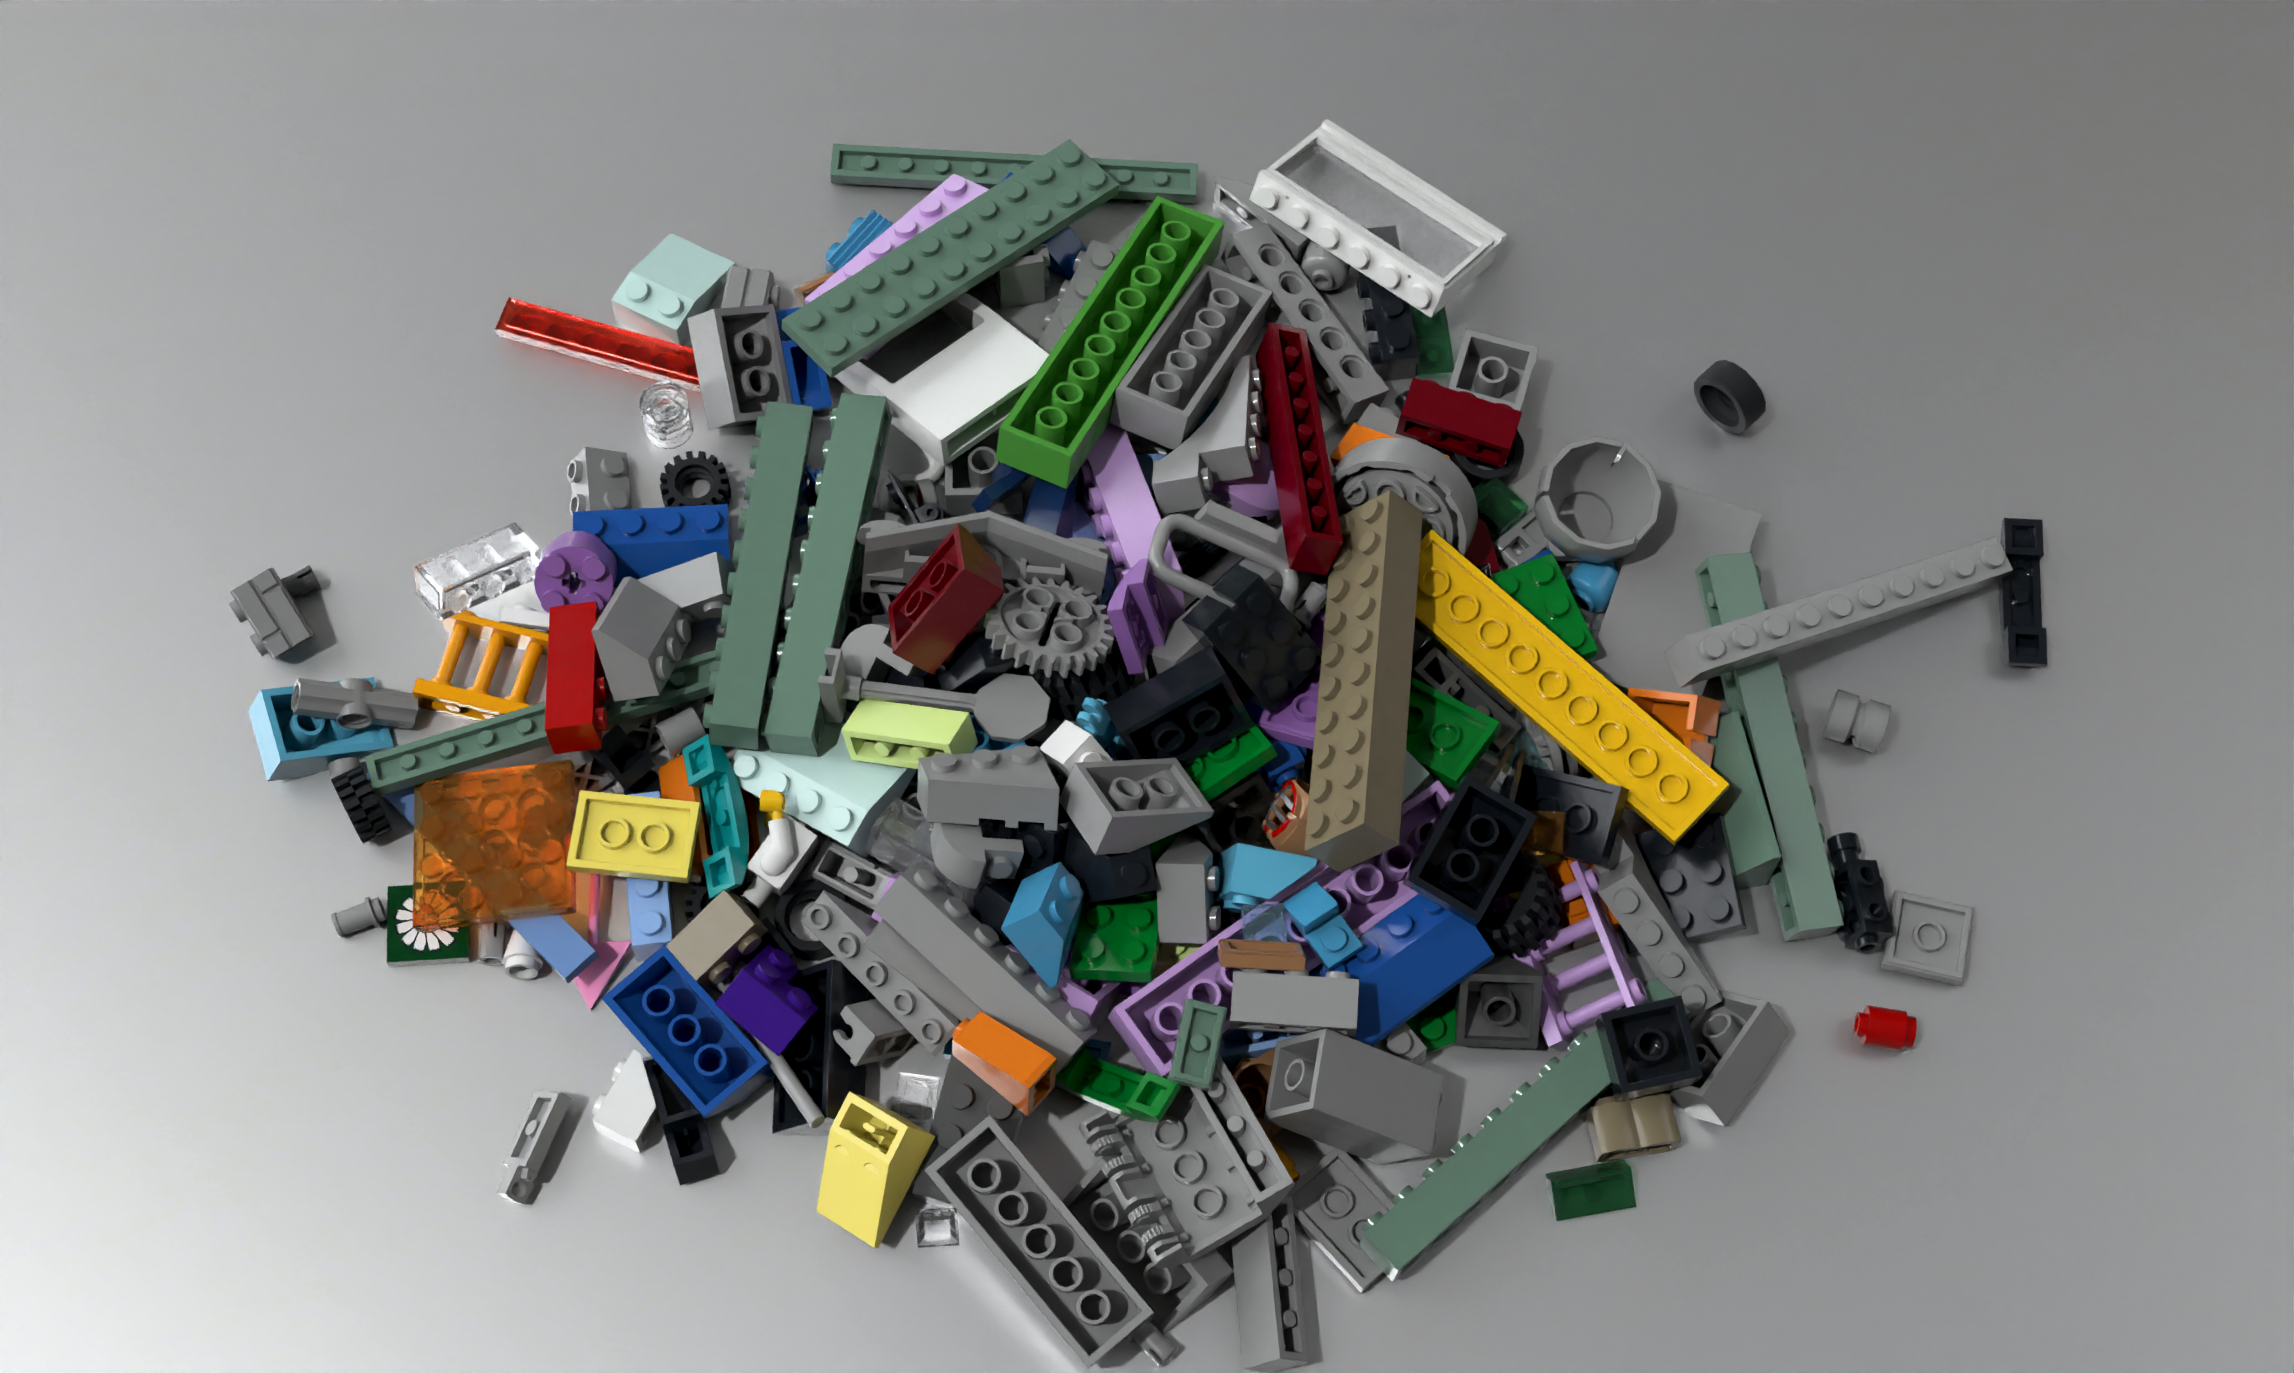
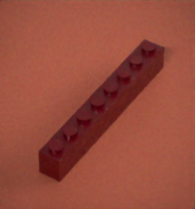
M1270 323L1255 354L1257 369L1261 370L1264 390L1261 391L1288 565L1289 569L1327 575L1343 544L1306 329Z

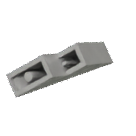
M824 890L801 918V921L931 1055L936 1057L959 1025L958 1018L865 947L864 942L879 923L877 920Z

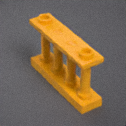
M442 608L440 617L445 630L451 632L436 677L431 678L430 681L417 678L412 692L414 697L418 698V707L480 722L532 706L525 700L541 654L548 656L549 634L481 618L466 609L451 611ZM467 636L489 641L473 687H468L467 690L454 687L450 682ZM504 645L526 650L511 695L506 696L505 699L491 696L488 692Z

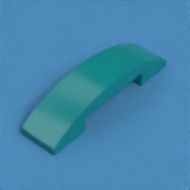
M706 734L683 748L682 752L689 786L700 787L702 790L713 855L703 860V867L709 899H715L724 889L731 891L742 885L748 864L749 832L745 805L734 770L723 748L719 745L710 744V734Z

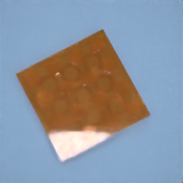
M571 760L457 773L414 786L413 927L417 932L576 913V872H572V870H568L566 867L575 819V766Z

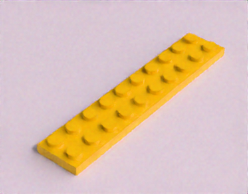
M1431 530L1421 540L1415 621L1599 781L1629 789L1626 804L1675 846L1729 789V783L1434 530Z

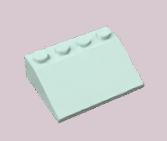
M845 710L842 723L825 722L818 757L771 752L765 736L760 735L758 750L744 748L737 750L730 764L740 789L760 799L762 790L780 791L785 796L786 801L784 813L864 858L869 854L917 769L851 760L841 731L852 714Z

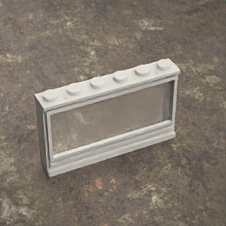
M1328 119L1322 122L1321 127L1266 170H1260L1249 200L1430 318L1495 261L1507 235Z

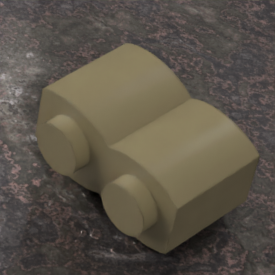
M1658 1093L1636 1097L1631 1101L1616 1102L1615 1096L1604 1097L1596 1100L1594 1106L1590 1107L1585 1115L1596 1162H1610L1634 1156L1664 1153L1675 1150L1681 1142L1670 1094L1658 1095Z

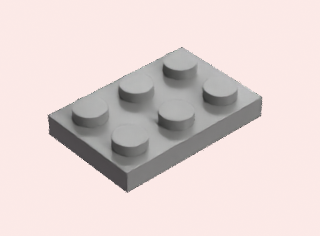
M1334 1148L1294 1183L1295 1186L1286 1197H1292L1294 1221L1362 1293L1384 1272L1359 1246L1361 1238L1365 1233L1361 1228L1375 1213L1380 1211L1384 1216L1394 1207V1204L1345 1151Z

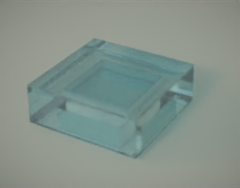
M1284 903L1243 905L1241 907L1243 940L1287 942Z

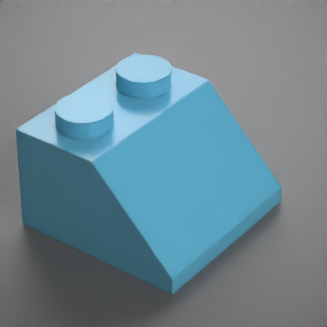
M1236 843L1219 855L1220 882L1218 891H1214V901L1223 903L1224 910L1247 913V908H1256L1257 905L1271 899L1315 868L1317 859Z

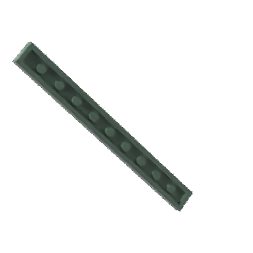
M833 144L830 179L831 183L936 189L951 175L956 174L991 189L1010 172L1015 174L1043 155ZM1091 158L1119 184L1118 194L1113 198L1154 201L1159 196L1172 202L1196 203L1198 164Z
M715 650L678 661L658 696L614 702L609 687V700L603 701V707H605L608 716V726L713 695L709 694L710 675L712 670L719 671L720 661H715ZM546 701L365 756L372 789L376 797L549 745L550 742L544 730Z

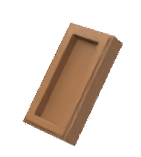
M1239 939L1218 940L1217 955L1221 967L1305 971L1306 956L1299 943Z

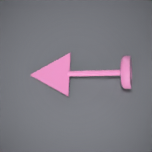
M571 837L568 838V848L570 847ZM590 874L587 942L597 952L599 957L574 978L591 1011L632 945L631 941L598 942L600 874Z

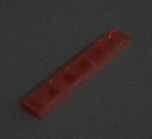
M509 297L495 328L497 336L701 393L693 348Z

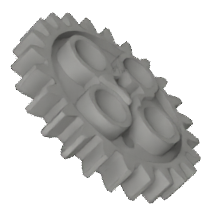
M1033 577L1029 585L1022 579H1017L1016 588L1008 583L1004 584V593L1000 602L995 607H990L986 611L983 627L987 628L985 638L993 639L992 649H1003L1001 655L1003 660L1014 657L1016 659L1014 667L1019 668L1027 664L1030 666V674H1034L1038 669H1044V673L1048 678L1051 677L1053 671H1058L1063 678H1067L1069 670H1072L1078 676H1082L1084 667L1094 671L1097 662L1104 664L1107 654L1111 653L1115 634L1109 617L1106 615L1107 605H1095L1096 595L1085 597L1083 596L1084 587L1081 586L1073 591L1069 589V581H1065L1061 586L1055 585L1054 579L1048 578L1047 584H1041L1037 577ZM1054 608H1059L1046 646H1040L1042 637L1045 635L1050 615Z

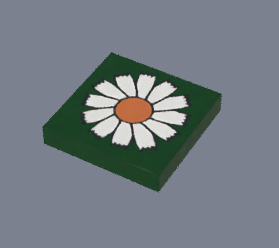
M468 882L388 886L387 964L389 967L470 962L471 886Z

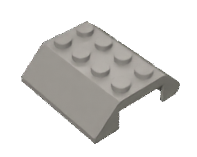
M1219 1053L1216 1059L1211 1088L1205 1091L1180 1085L1181 1089L1160 1122L1141 1121L1121 1114L1112 1119L1105 1108L1083 1121L1079 1126L1087 1144H1091L1090 1150L1095 1157L1122 1153L1123 1156H1118L1106 1162L1102 1167V1172L1106 1178H1110L1109 1184L1124 1212L1129 1213L1128 1219L1132 1226H1142L1156 1222L1161 1223L1159 1227L1156 1226L1148 1229L1140 1237L1144 1248L1149 1247L1147 1253L1157 1269L1193 1262L1265 1220L1295 1186Z

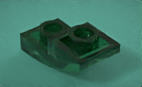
M1410 305L1419 352L1415 377L1453 373L1454 362L1445 307L1430 318Z

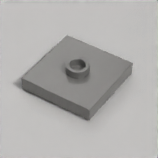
M1895 890L1890 907L1894 933L1885 939L1881 968L1960 986L1964 979L1974 908Z

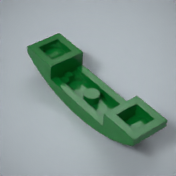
M1084 1047L1055 1078V1085L1075 1096L1114 1113L1147 1122H1160L1181 1089L1179 1084L1168 1082L1167 1078L1148 1071L1143 1076L1095 1058Z

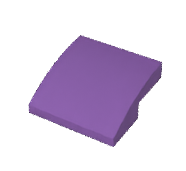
M1148 558L1140 559L1127 572L1115 589L1107 608V614L1129 675L1144 673L1149 648L1165 645L1169 619Z

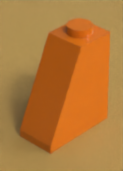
M979 1011L972 1020L965 1018L952 1034V1055L1027 1117L1055 1087L1057 1058L985 1013Z

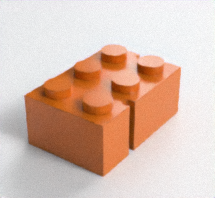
M1638 688L1628 689L1627 697L1711 768L1714 744L1708 743V737H1716L1720 701L1695 694ZM1625 803L1624 808L1632 810V809Z

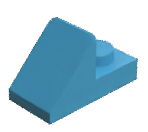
M1316 881L1282 903V907L1328 972L1363 949V945L1339 913V904Z

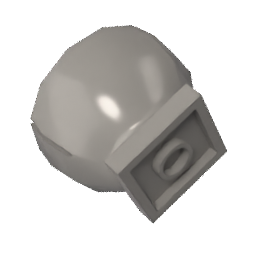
M1595 436L1569 443L1542 469L1534 508L1544 537L1547 539L1546 550L1549 548L1556 561L1583 560L1595 564L1610 560L1621 561L1626 555L1635 551L1653 531L1657 521L1661 490L1651 464L1630 445L1626 448L1618 462L1614 463L1617 454L1625 442Z

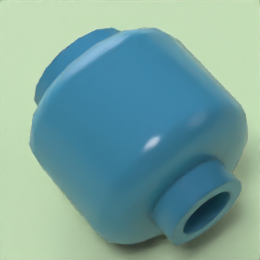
M1581 560L1566 579L1580 612L1586 614L1603 612L1608 607L1619 576L1617 572L1618 567L1612 560L1599 564Z

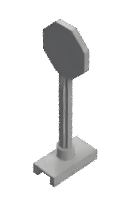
M828 647L825 649L824 655L829 676L819 675L818 686L827 722L842 723L847 700L861 701L864 698L973 712L976 721L988 736L995 741L1020 744L1046 727L1051 699L1032 676L1004 673L980 688L977 694L864 680V677L847 675L842 649Z

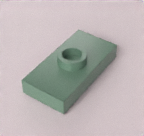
M1189 998L1184 1001L1168 1082L1205 1091L1211 1088L1227 1008Z

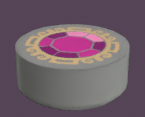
M927 478L914 482V492L918 508L929 502L939 504L937 491L932 480Z

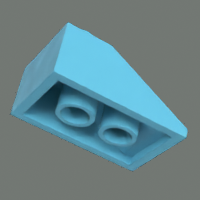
M374 677L362 678L370 681L373 684V688H377ZM294 686L260 690L248 710L268 781L310 776L328 770L327 765L332 761L348 757H357L359 760L365 759V756L394 748L388 726L371 724L363 729H347L339 726L336 719L294 714L293 710H291V697Z

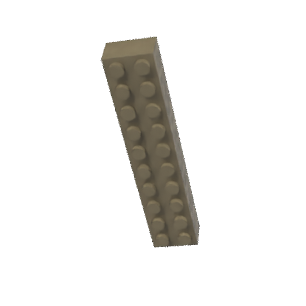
M1391 490L1339 517L1343 544L1329 569L1304 852L1338 872L1398 846L1400 840L1423 512Z

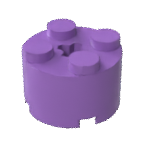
M583 531L566 532L558 536L557 539L544 549L535 572L534 586L541 606L547 613H550V607L597 601L599 610L602 612L608 604L617 578V560L612 550H609L596 535ZM572 572L578 573V578H579V579L574 578V577H573V574H571V573H572Z

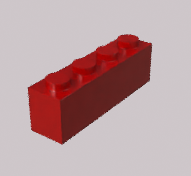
M597 601L550 607L544 730L554 754L602 748V732L608 731V716L605 707H603V701L609 700V686L607 678L604 676V669L591 632L601 615Z

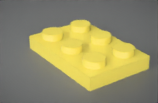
M580 790L566 863L568 871L689 883L701 814L700 802Z

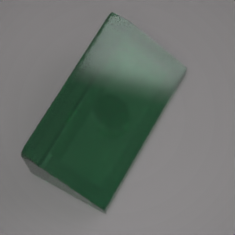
M1625 1160L1545 1174L1556 1221L1636 1207L1632 1171Z

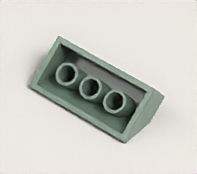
M1739 711L1719 718L1716 737H1708V743L1714 744L1711 769L1729 783V789L1704 816L1717 812L1724 816L1738 889L1742 890L1767 885L1781 859V854Z

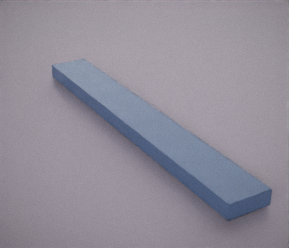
M368 772V773L366 774V777H367L369 783L371 784L370 776H369V772ZM427 782L382 795L568 984L599 957L597 952Z

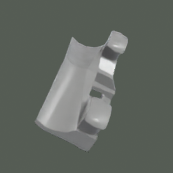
M992 511L907 526L896 521L875 520L863 524L856 535L858 542L861 545H865L861 592L898 595L957 523L964 526L999 565L1003 587L1004 584L1008 583L1016 588L1017 579H1022L1029 585L1033 577H1037L1041 584H1047L1048 578L1054 579L1055 585L1061 586L1065 581H1069V589L1074 591L1081 586L1084 587L1083 596L1096 595L1095 605H1100L1106 567L1111 559L1109 547L1101 541L1085 537L1066 539Z

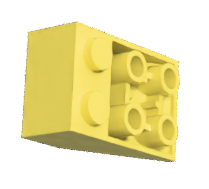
M849 1091L830 1128L816 1211L878 1249L935 1136L881 1103Z

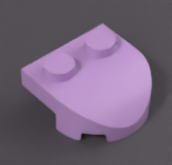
M1258 439L1260 459L1254 461V476L1213 483V490L1209 492L1232 505L1231 510L1250 518L1266 516L1267 520H1270L1280 514L1270 446Z

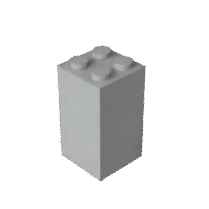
M1325 1028L1276 1042L1263 1120L1379 1165L1432 1154V1148L1436 1139L1435 1128L1438 1108L1442 1100L1443 1075Z

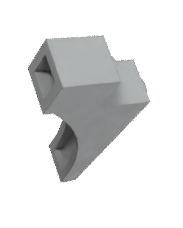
M1250 355L1235 357L1233 374L1228 387L1217 407L1206 421L1171 453L1160 460H1154L1152 487L1161 515L1202 508L1207 503L1208 491L1213 490V483L1254 476V461L1260 459L1257 437L1261 436V424L1258 414L1263 412L1259 392L1264 390L1261 370L1254 369Z
M1621 817L1608 867L1593 864L1600 874L1598 894L1656 977L1675 996H1682L1684 1005L1690 1010L1687 1017L1689 1020L1721 1002L1722 994L1704 969L1676 923L1635 841V836Z

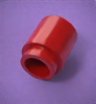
M1866 1005L1863 1013L1857 1012L1853 1032L1854 1036L1859 1037L1860 1044L1863 1046L1901 1051L1902 1048L1911 1049L1913 1047L1917 1021L1916 1017L1907 1016L1906 1011Z

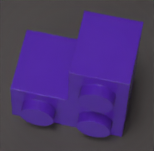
M770 944L742 968L715 1003V1005L777 1056L792 1043L819 1009L812 1003L810 996L804 990L789 984L800 969L793 964L792 959L787 953L777 948L774 949Z

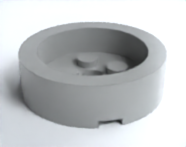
M1375 439L1362 443L1349 451L1339 461L1331 474L1338 517L1391 490L1423 512L1421 540L1431 530H1434L1460 554L1465 555L1474 537L1478 522L1475 494L1463 472L1454 462L1438 450L1410 439Z

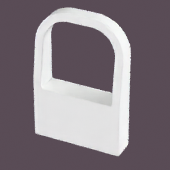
M966 292L940 309L969 332L895 383H889L882 376L859 361L834 376L855 394L887 397L892 415L891 423L943 466H946L1000 428L1049 356L1046 351L992 309Z

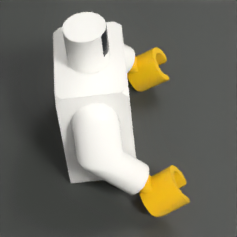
M775 790L761 791L760 811L766 812L764 827H769L770 833L747 865L748 874L752 879L740 894L743 899L760 909L771 892L781 897L819 849L817 835L784 813L785 796L780 791Z

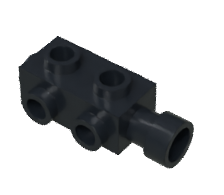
M1851 832L1840 833L1827 840L1830 858L1835 860L1837 867L1834 871L1835 878L1833 883L1837 899L1842 902L1844 908V926L1837 930V934L1840 940L1844 942L1845 948L1856 949L1860 953L1871 952L1878 949L1880 943L1894 933L1892 917L1888 911L1884 894V883L1880 877L1876 860L1859 859V854L1862 850L1858 835Z

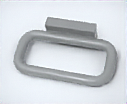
M1211 500L1199 510L1194 518L1178 513L1168 515L1160 520L1154 531L1148 554L1151 569L1158 579L1200 599L1208 595L1230 608L1235 605L1218 596L1213 591V586L1173 570L1165 563L1164 553L1169 536L1173 530L1179 529L1277 571L1283 579V588L1279 599L1290 613L1292 612L1299 589L1296 570L1289 569L1287 559L1271 552V549L1277 544L1280 530Z

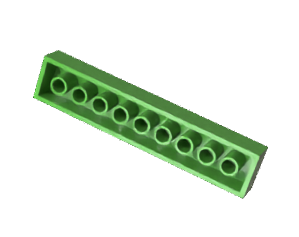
M1159 196L1155 198L1000 426L996 461L1067 489L1109 424L1117 387L1204 264L1212 266L1219 255L1224 221Z

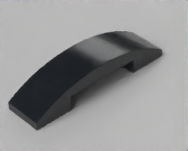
M2004 518L2002 520L2000 543L2013 569L2012 572L1999 580L2000 626L2007 665L2046 667L2048 665L2046 628H2042L2040 560L2044 556L2042 520Z

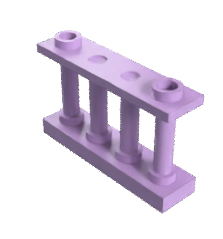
M1579 861L1570 863L1576 880L1558 888L1561 894L1558 897L1563 904L1582 895L1590 916L1555 932L1549 940L1543 938L1539 942L1542 947L1536 951L1532 948L1526 950V956L1518 958L1515 953H1512L1514 960L1543 973L1539 1024L1548 1047L1560 1052L1567 1050V1047L1573 1041L1571 1034L1575 1032V1027L1599 1017L1601 1013L1613 1011L1624 1005L1631 1007L1644 1004L1643 1001L1647 1000L1646 990L1640 979L1633 977L1604 901L1598 894L1600 876L1594 868L1590 869V867ZM1504 894L1493 899L1492 902L1496 913L1500 914L1509 910L1518 899ZM1597 931L1605 953L1555 976L1547 973L1543 960L1547 958L1546 954ZM1609 968L1612 969L1619 990L1569 1013L1565 1010L1562 1011L1557 999L1561 995V990Z

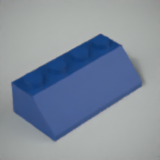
M728 504L573 512V531H583L596 535L615 555L618 572L614 588L619 586L624 577L631 576L637 580L713 552H718L733 563L732 523Z
M1417 894L1359 936L1358 940L1363 945V949L1331 970L1351 974L1350 979H1359L1357 1030L1355 1037L1350 1038L1374 1046L1495 958L1494 953L1477 927L1421 894ZM1320 964L1309 972V976L1325 977L1328 971L1323 964Z
M665 945L601 998L705 1119L745 1101L775 1075L767 1060L723 1010L715 1005L716 1002L695 981Z

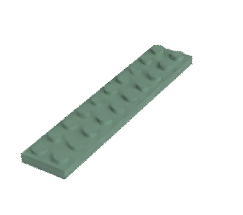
M1069 139L782 319V330L832 378L1116 196L1119 184Z

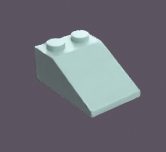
M673 233L669 234L628 273L613 296L611 302L616 323L682 352L691 338L687 318L709 310L726 283L729 267L736 266V262Z

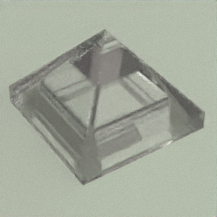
M955 1207L915 1210L918 1248L959 1245L958 1215Z

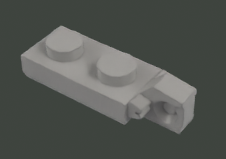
M538 1090L535 1092L502 1163L507 1166V1170L496 1192L497 1194L512 1203L524 1204L534 1189L533 1181L537 1177L540 1167L549 1156V1148L556 1132L566 1119V1111L572 1100L571 1097L562 1092Z

